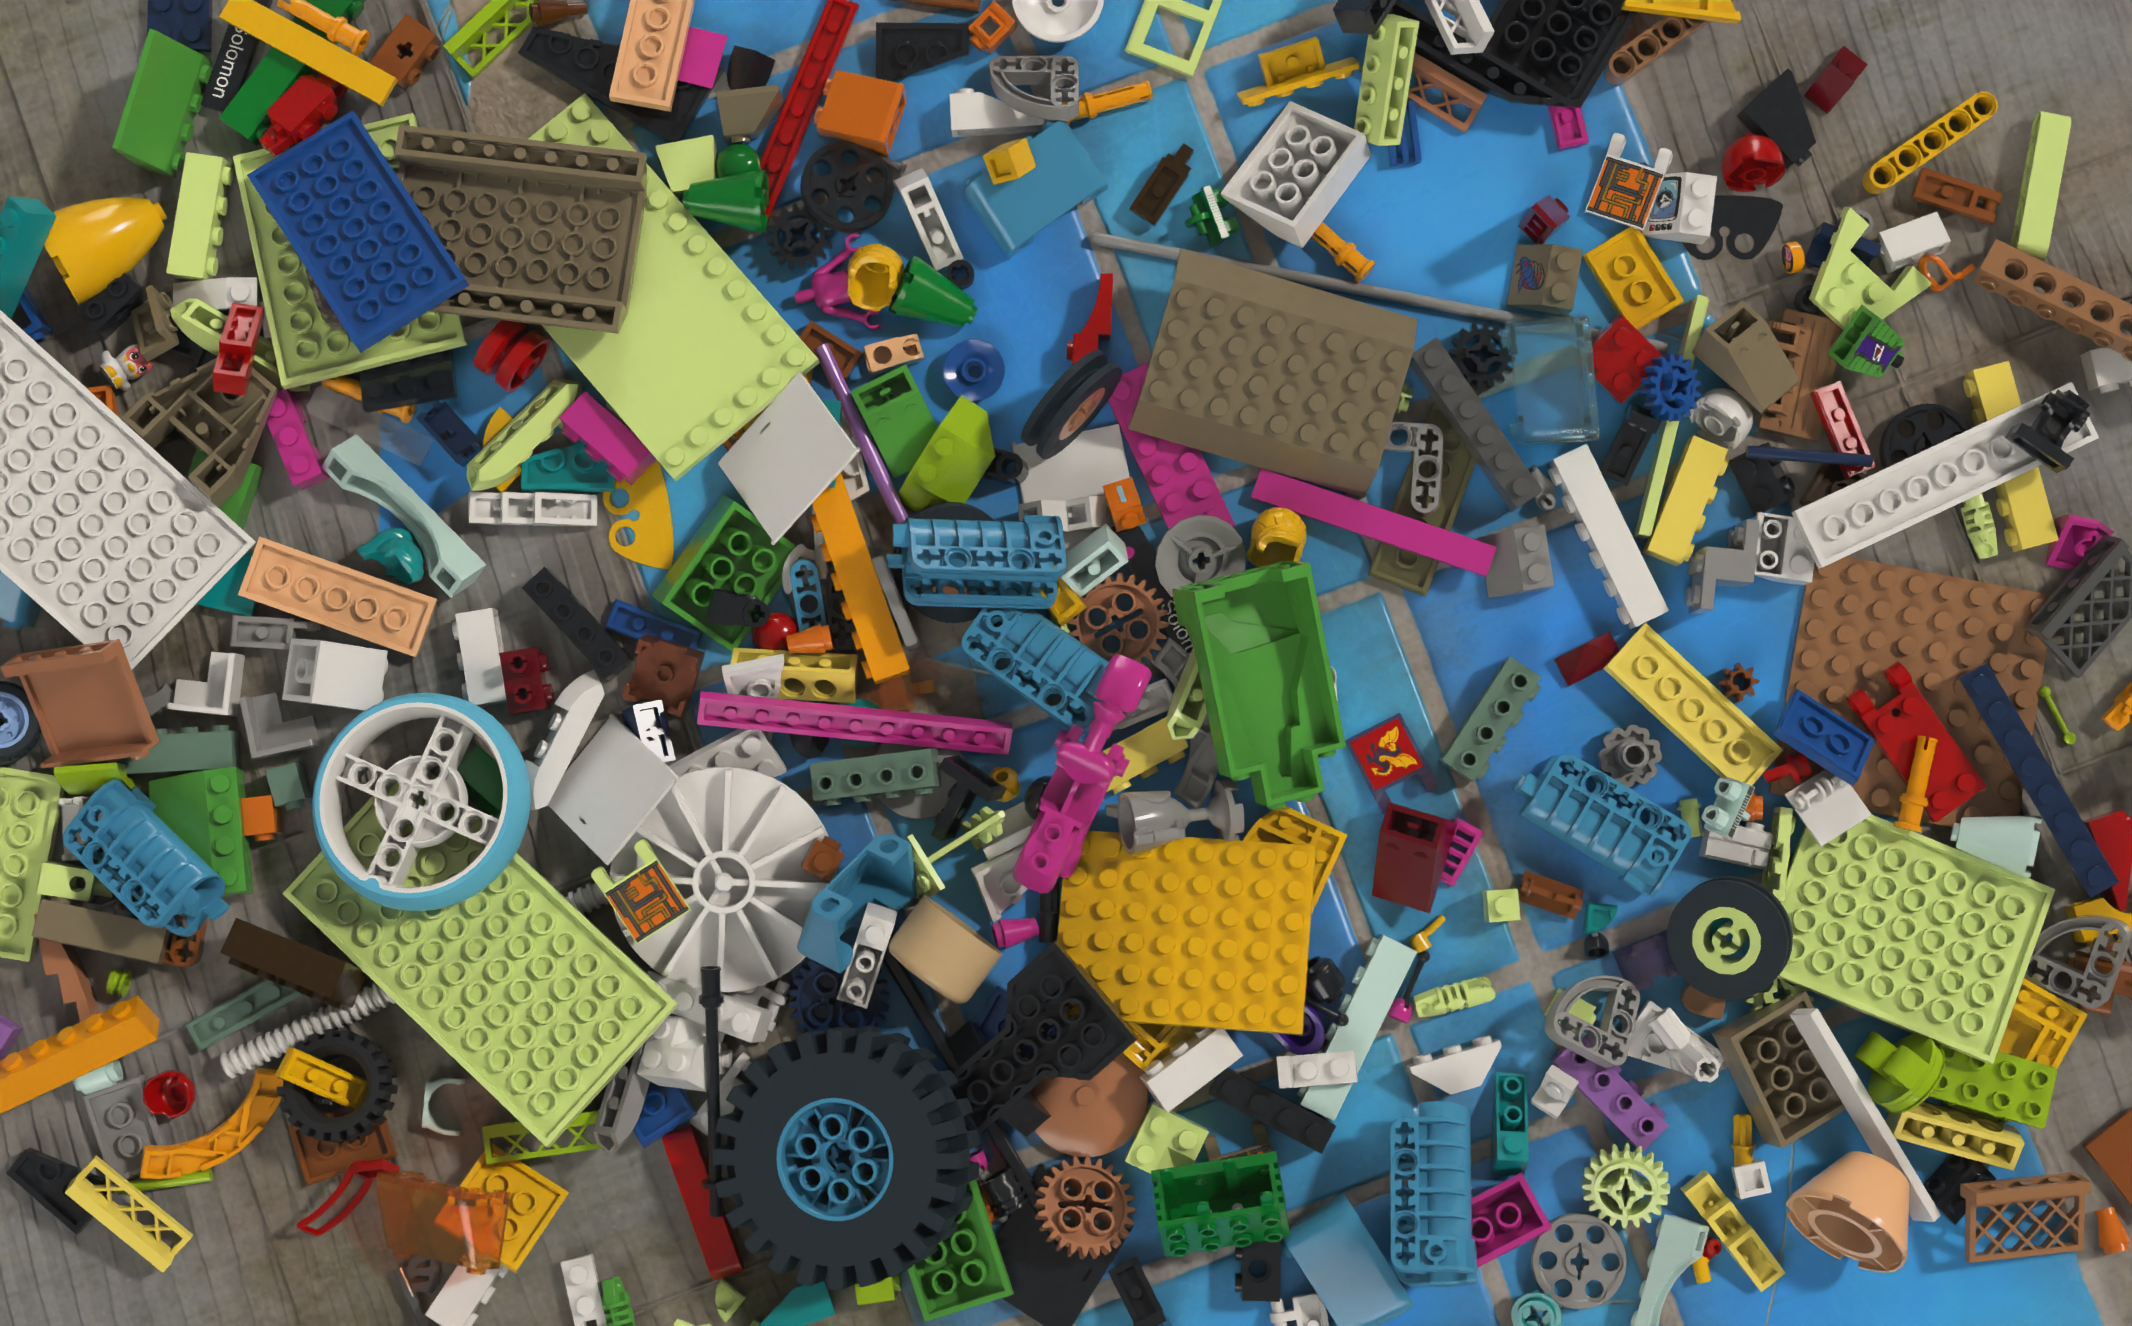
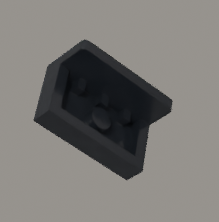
M1769 442L1759 445L1763 447H1771ZM1745 452L1729 460V465L1754 516L1757 515V512H1766L1795 498L1793 492L1795 491L1794 482L1788 474L1785 475L1780 465L1782 460L1746 458Z
M1950 1154L1923 1185L1937 1209L1947 1220L1956 1225L1966 1214V1199L1960 1196V1184L1991 1181L1997 1178L1982 1162Z

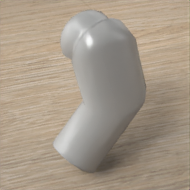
M1535 465L1530 466L1528 471L1542 489V492L1535 497V503L1542 510L1548 511L1553 509L1556 505L1554 484Z

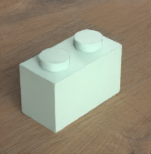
M1105 523L1066 553V568L1060 578L1081 598L1128 562L1125 543Z

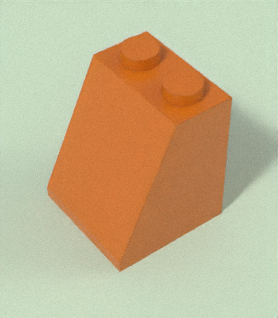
M836 70L834 77H828L823 95L827 97L824 106L817 108L814 117V124H817L818 134L840 142H853L870 148L877 154L889 157L908 101L905 85Z

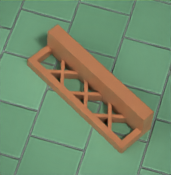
M1414 53L1411 74L1415 76L1418 87L1409 89L1407 100H1414L1417 106L1461 132L1466 133L1484 103L1487 94L1419 54ZM1421 80L1424 81V82H1426V83H1428V84L1422 85ZM1438 89L1442 93L1444 102L1432 105L1426 101L1424 90ZM1419 92L1420 97L1415 95L1414 93ZM1448 96H1450L1451 98H1453V99H1455V100L1449 101V100H1448ZM1462 103L1472 109V111L1463 123L1453 117L1450 106ZM1444 107H1445V108H1446V112H1444V111L1441 110L1440 108H1444Z

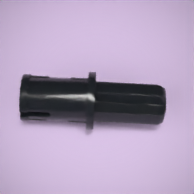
M1056 881L1054 888L1049 893H1040V910L1037 911V914H1040L1039 942L1053 943L1057 941L1058 914L1060 913L1058 911V881Z

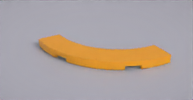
M257 1067L252 1085L243 1102L226 1121L207 1134L172 1145H145L140 1178L167 1179L182 1177L184 1174L210 1169L240 1152L264 1129L265 1124L280 1103L282 1097L277 1096V1087H282L284 1080L277 1078L278 1076L275 1075L277 1070Z

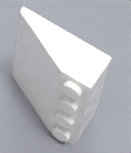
M1290 101L1220 194L1225 200L1277 237L1303 248L1372 154L1364 133Z

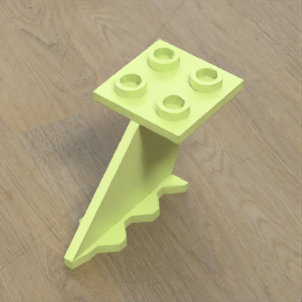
M987 806L979 810L980 816L974 814L969 817L970 823L968 821L962 823L961 826L965 831L964 835L928 858L913 834L906 837L905 840L911 842L917 887V896L915 898H918L919 901L924 895L930 898L945 888L931 865L932 863L969 840L975 849L978 850L982 847V842L987 844L993 840L992 835L995 837L1003 833L1001 822L1004 821L1006 816L1003 810H996L994 812Z

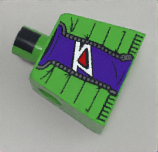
M1861 305L1827 354L1846 369L1879 378L1883 376L1888 367L1897 369L1902 365L1904 354L1900 350L1904 346V340L1880 317Z

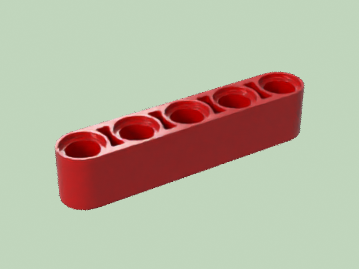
M691 1125L664 1135L662 1137L663 1145L712 1279L717 1281L744 1271L743 1259L726 1217L723 1204V1216H710V1191L702 1187L701 1184L702 1180L709 1178V1165L695 1128Z

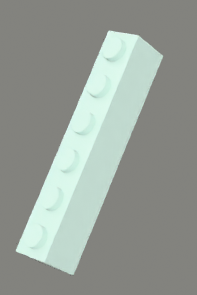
M1380 934L1378 939L1373 937L1365 953L1370 957L1365 967L1359 966L1352 979V983L1356 985L1351 995L1345 994L1339 1005L1338 1011L1348 1016V1024L1346 1026H1339L1331 1022L1324 1037L1328 1042L1323 1052L1320 1050L1316 1052L1318 1054L1355 1050L1357 1074L1417 954V951ZM1353 1083L1299 1087L1296 1095L1300 1096L1298 1102L1301 1105L1335 1121Z

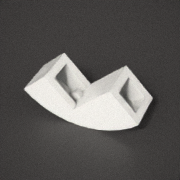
M1086 496L1066 501L1038 500L1018 504L1019 522L1023 521L1024 515L1060 516L1063 533L1099 529L1105 523L1108 525L1105 496Z

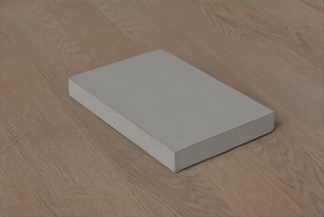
M884 556L871 559L907 649L912 651L919 648V640L890 568L887 566Z
M144 1074L116 1083L115 1086L88 1095H82L102 1160L125 1179L140 1175L145 1145H167L158 1115H153L149 1112L143 1101V1088L146 1084Z

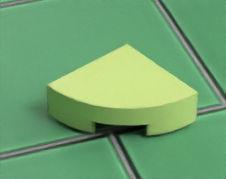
M725 1278L721 1279L717 1285L715 1303L718 1314L724 1322H727L747 1296Z

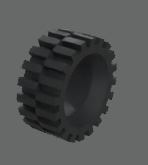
M327 1029L324 1030V1034L315 1032L308 1035L307 1037L310 1041L307 1043L299 1041L293 1046L325 1062L338 1057H351L362 1066L366 1074L367 1090L363 1101L354 1111L341 1117H329L317 1107L312 1091L284 1080L283 1086L277 1087V1096L284 1097V1102L279 1105L282 1112L289 1113L290 1117L287 1120L292 1126L299 1127L300 1132L315 1139L343 1143V1141L354 1142L360 1140V1135L369 1136L375 1132L373 1129L375 1124L382 1125L387 1120L383 1114L386 1109L392 1111L395 1103L391 1102L390 1098L391 1094H397L398 1086L392 1083V1078L397 1077L396 1070L389 1066V1062L392 1061L387 1053L380 1050L382 1048L380 1045L369 1040L367 1037L348 1030L341 1029V1031Z

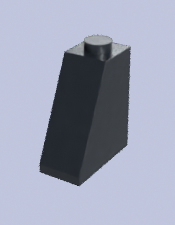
M1788 68L1737 115L1753 134L1771 138L1778 145L1783 154L1786 170L1794 163L1798 167L1801 166L1812 155L1809 149L1816 143L1792 71Z

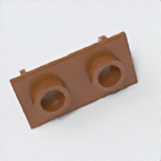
M1526 870L1524 871L1518 889L1520 902L1575 920L1577 911L1581 910L1584 901L1582 899L1584 890Z

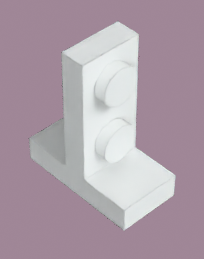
M1355 1050L1276 1057L1279 1089L1358 1082Z

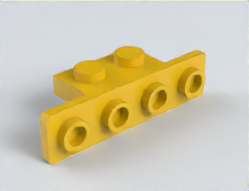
M1317 37L1309 38L1258 54L1265 84L1238 92L1237 97L1243 105L1247 104L1249 107L1263 104L1265 98L1274 95L1286 97L1295 92L1294 89L1303 86L1315 88L1324 83L1323 80L1335 77V79L1347 78L1353 75L1354 70L1360 69L1359 62L1354 57H1349L1325 65L1319 39Z

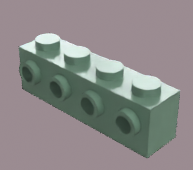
M1512 657L1505 658L1438 762L1469 782L1474 781L1476 777L1481 780L1490 767V764L1486 761L1492 752L1498 754L1507 741V738L1503 735L1509 726L1514 728L1522 718L1524 712L1520 709L1526 700L1531 702L1539 692L1541 686L1537 683L1541 676Z
M932 748L809 764L813 801H823L824 807L842 805L843 798L853 797L854 803L873 801L872 795L883 793L884 799L903 797L902 791L914 790V795L933 793V787L942 786L938 750Z

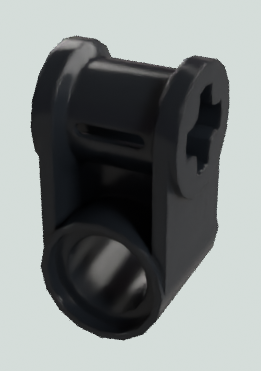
M994 447L995 458L982 479H993L1016 485L1022 483L1028 476L1029 468L1027 463L1018 454ZM1013 461L1018 462V471L1013 475H1006L1007 465Z
M724 589L711 590L707 621L721 625H740L757 628L765 625L769 620V607L758 597ZM755 607L758 608L757 612H752L751 615H748V610H754Z

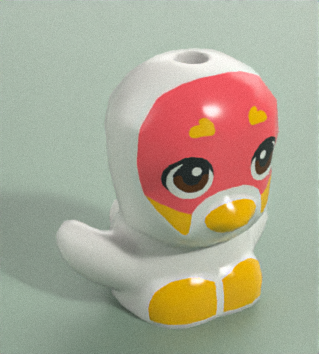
M133 344L125 348L116 358H113L109 351H103L101 355L102 364L99 368L114 389L127 391L131 387L128 381L147 374L152 369L154 361L152 359L148 362L143 358L138 344Z

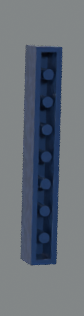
M1984 662L1959 676V681L2087 894L2093 897L2119 883V880L1989 664Z

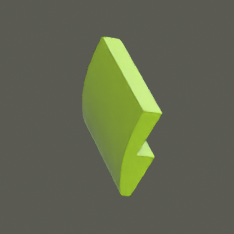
M114 762L54 767V775L59 784L72 796L93 795L101 786L114 779L121 781L130 791L135 786L137 787L136 779L127 777L126 764Z

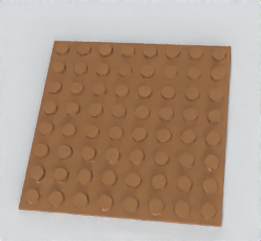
M1847 556L1820 569L1814 563L1812 583L1806 584L1804 587L1783 711L1790 695L1797 688L1870 735L1861 720L1848 705L1846 697L1860 688L1869 696L1875 710L1898 694L1884 674V670L1898 661L1907 669L1914 685L1987 786L1938 822H1932L1923 809L1921 822L1953 828L1954 822L1960 823L1961 817L2019 816L2024 787L1958 677L1987 662L2032 736L2039 700L2038 691L2041 687L2047 647L2038 637L2031 635L2024 626L2051 595ZM1894 708L1892 710V715L1894 717H1897L1899 715V710L1897 708ZM1778 738L1777 745L1783 751L1774 760L1773 768L1787 764L1785 753L1793 756L1800 752ZM1874 742L1861 775L1852 787L1871 813L1899 818L1902 805L1899 798L1902 796V793H1906L1907 785L1878 744ZM1806 757L1812 771L1811 776L1800 779V784L1796 785L1792 775L1771 782L1768 793L1785 796L1786 793L1824 771L1825 768Z

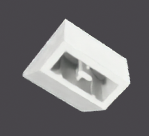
M1757 512L1756 520L1760 521L1754 576L1770 581L1796 585L1812 583L1815 561L1794 517Z

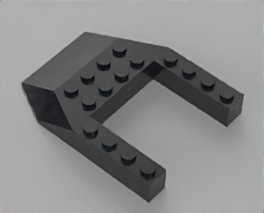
M1401 0L1395 2L1388 14H1395L1419 21L1415 53L1481 91L1510 103L1581 108L1638 12L1621 10L1625 0H1501L1489 19L1495 32L1483 53L1454 55L1450 54L1432 18ZM1453 32L1457 43H1467L1465 38Z

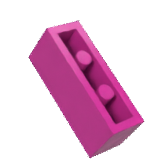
M586 391L559 417L564 426L562 432L574 443L578 440L586 446L584 451L595 462L598 463L600 460L605 462L609 466L607 471L618 482L624 479L632 486L656 460L632 431Z

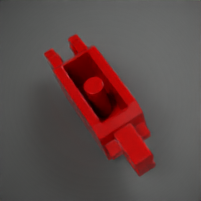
M323 74L318 78L312 75H304L299 78L268 109V117L272 125L259 140L262 147L272 155L277 156L290 145L295 146L315 134L328 120H331L336 115L337 111L341 108L338 101L344 96V93H347L348 88Z

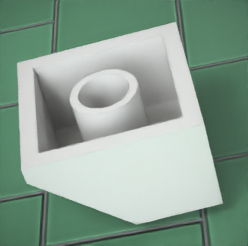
M668 1016L646 1041L637 1074L658 1086L707 1092L706 1026L682 1017ZM718 1031L719 1052L725 1034L721 1031Z

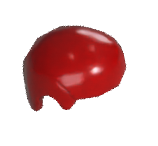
M770 612L769 620L765 625L752 628V643L756 649L789 651L786 636L799 632L798 624L788 614Z
M167 1070L148 1079L143 1088V1101L149 1112L153 1115L163 1114L168 1116V1118L179 1117L192 1108L195 1102V1085L185 1073Z

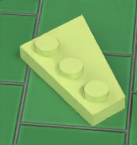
M1774 807L1770 826L1773 838L1767 867L1762 873L1761 885L1772 892L1780 902H1785L1787 869L1790 858V836L1794 832L1796 818L1792 816L1793 809Z

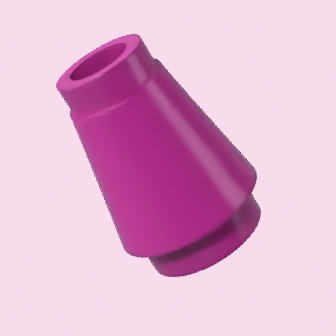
M1035 917L998 919V923L991 924L996 948L1004 947L1006 950L1039 935Z

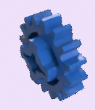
M1673 353L1662 354L1658 358L1651 359L1653 366H1646L1644 368L1648 377L1641 378V382L1646 384V389L1641 390V394L1647 395L1648 398L1644 405L1652 406L1650 414L1652 416L1659 415L1660 421L1669 422L1681 421L1684 417H1690L1689 409H1696L1698 407L1694 399L1701 397V394L1696 391V386L1701 385V381L1695 380L1694 377L1698 370L1690 369L1692 361L1690 359L1683 360L1682 354L1673 355Z

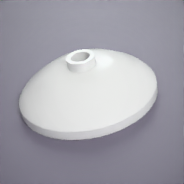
M1012 0V4L1018 21L1030 34L1044 41L1061 43L1075 40L1086 34L1098 21L1103 9L1104 0H1063V5L1059 7L1053 5V0Z

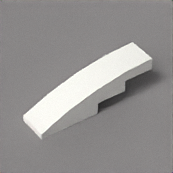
M469 492L468 524L597 526L598 495L546 492Z

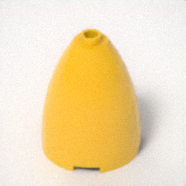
M116 197L78 203L53 212L56 215V219L44 246L78 305L106 289L108 284L115 278H120L124 273L128 274L146 256L165 227L162 221L167 219V216L159 202L152 204L150 199Z

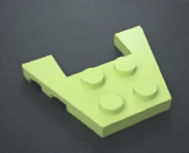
M1844 207L1839 216L1841 222L1838 230L1833 232L1830 240L1832 246L1826 261L1822 262L1809 300L1844 330L1861 305L1883 320L1927 289L1932 283L1914 266L1907 265L1891 287L1886 285L1851 252L1852 247L1868 228L1869 224L1851 207Z

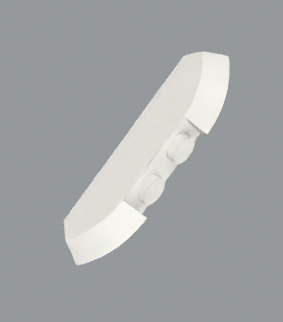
M595 670L589 671L575 679L560 694L555 704L562 709L560 713L556 712L551 718L548 729L551 731L546 740H541L534 752L535 762L525 760L531 790L530 810H537L548 806L605 695Z

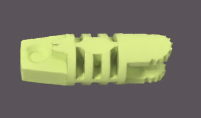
M1980 493L1963 501L1964 507L1960 508L1968 538L1979 560L1998 555L1996 528L1988 501H1984L1983 494Z
M1483 976L1463 980L1461 983L1447 984L1441 988L1435 987L1413 996V1001L1418 1017L1443 1015L1449 1011L1455 1012L1457 1009L1463 1010L1465 1007L1471 1008L1485 1002L1488 1003L1494 1000L1496 993L1493 987H1491L1492 984L1489 978Z

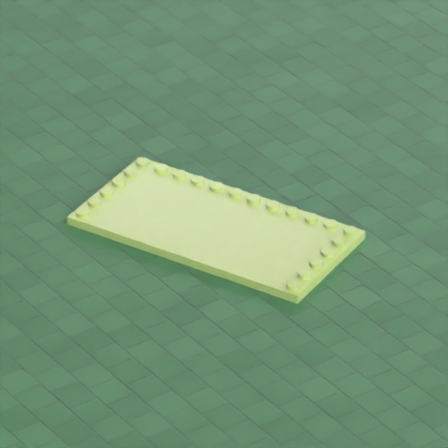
M586 93L528 138L529 140L636 152ZM648 164L647 195L629 310L619 334L541 325L675 482L771 404L798 372L804 376L820 363L814 353L693 215H690L689 211L684 208L679 199Z
M430 772V779H436L437 777ZM398 782L390 786V797L397 794L399 790ZM374 796L343 827L351 850L367 870L386 833L376 816ZM420 797L417 803L424 806L427 800ZM453 806L445 810V821L450 820L454 816L455 810ZM481 818L476 819L472 823L471 829L473 833H477L482 828ZM408 823L403 828L404 838L410 836L413 832L412 823ZM455 833L448 840L438 845L420 848L403 886H427L445 881L473 863L485 849L486 845ZM322 851L282 893L539 1141L549 1148L679 1005L517 852L506 869L484 890L463 902L441 909L406 911L374 903L350 888L333 870ZM394 852L390 856V866L398 863L400 858L399 852Z

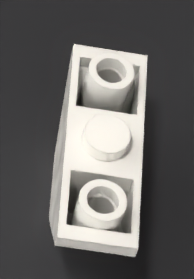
M1487 1035L1472 1040L1473 1045L1466 1048H1461L1460 1044L1442 1049L1443 1054L1436 1057H1431L1430 1053L1412 1058L1413 1063L1406 1066L1410 1073L1452 1095L1481 1086L1502 1045L1500 1040H1491V1036Z

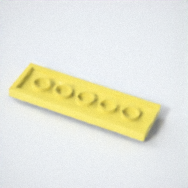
M1646 622L1639 627L1603 668L1721 778L1729 777L1753 785L1783 751L1779 745Z

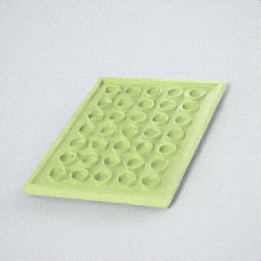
M414 113L363 125L397 176L400 162L394 153L399 125L418 127ZM290 145L288 148H286V149H285L284 151H282L280 154L284 153L285 151L289 150L290 148H292V147H294V146H293V145ZM265 149L233 156L281 386L284 389L467 345L461 315L427 311L360 353L247 176L277 156L272 155Z
M1874 815L1866 818L1821 847L1805 825L1787 872L1785 902H1781L1791 922L1793 945L1787 965L1778 978L1921 1037H1930L1938 1044L1977 1060L1993 1064L2056 889L2017 875L1916 832L1894 827L1893 823Z

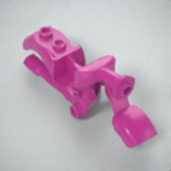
M1113 655L1095 690L1096 697L1102 703L1093 702L1095 716L1090 724L1089 733L1084 743L1078 742L1083 733V728L1073 724L1071 729L1067 731L1060 730L1054 746L1058 748L1056 751L1057 760L1055 762L1057 768L1038 803L1040 812L1013 869V878L1019 884L1044 894L1049 893L1054 888L1059 876L1063 878L1072 877L1083 853L1081 846L1113 777H1116V775L1123 777L1130 760L1125 758L1123 753L1124 747L1113 743L1108 755L1102 752V748L1110 737L1115 725L1126 717L1122 711L1131 713L1136 710L1152 676L1148 667L1123 655Z

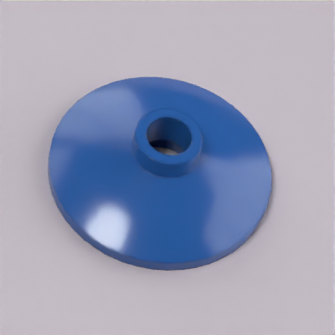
M972 339L957 344L949 351L944 361L943 375L948 388L956 396L960 397L963 395L970 401H980L991 397L1000 388L1004 380L1005 365L1001 354L993 345L982 340ZM978 367L980 369L979 376L971 377L968 373L969 369Z

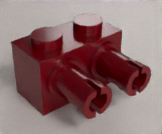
M538 647L499 653L509 714L516 716L551 710L550 702H554V692L552 684H547L545 672L549 671L547 654L542 653V649Z

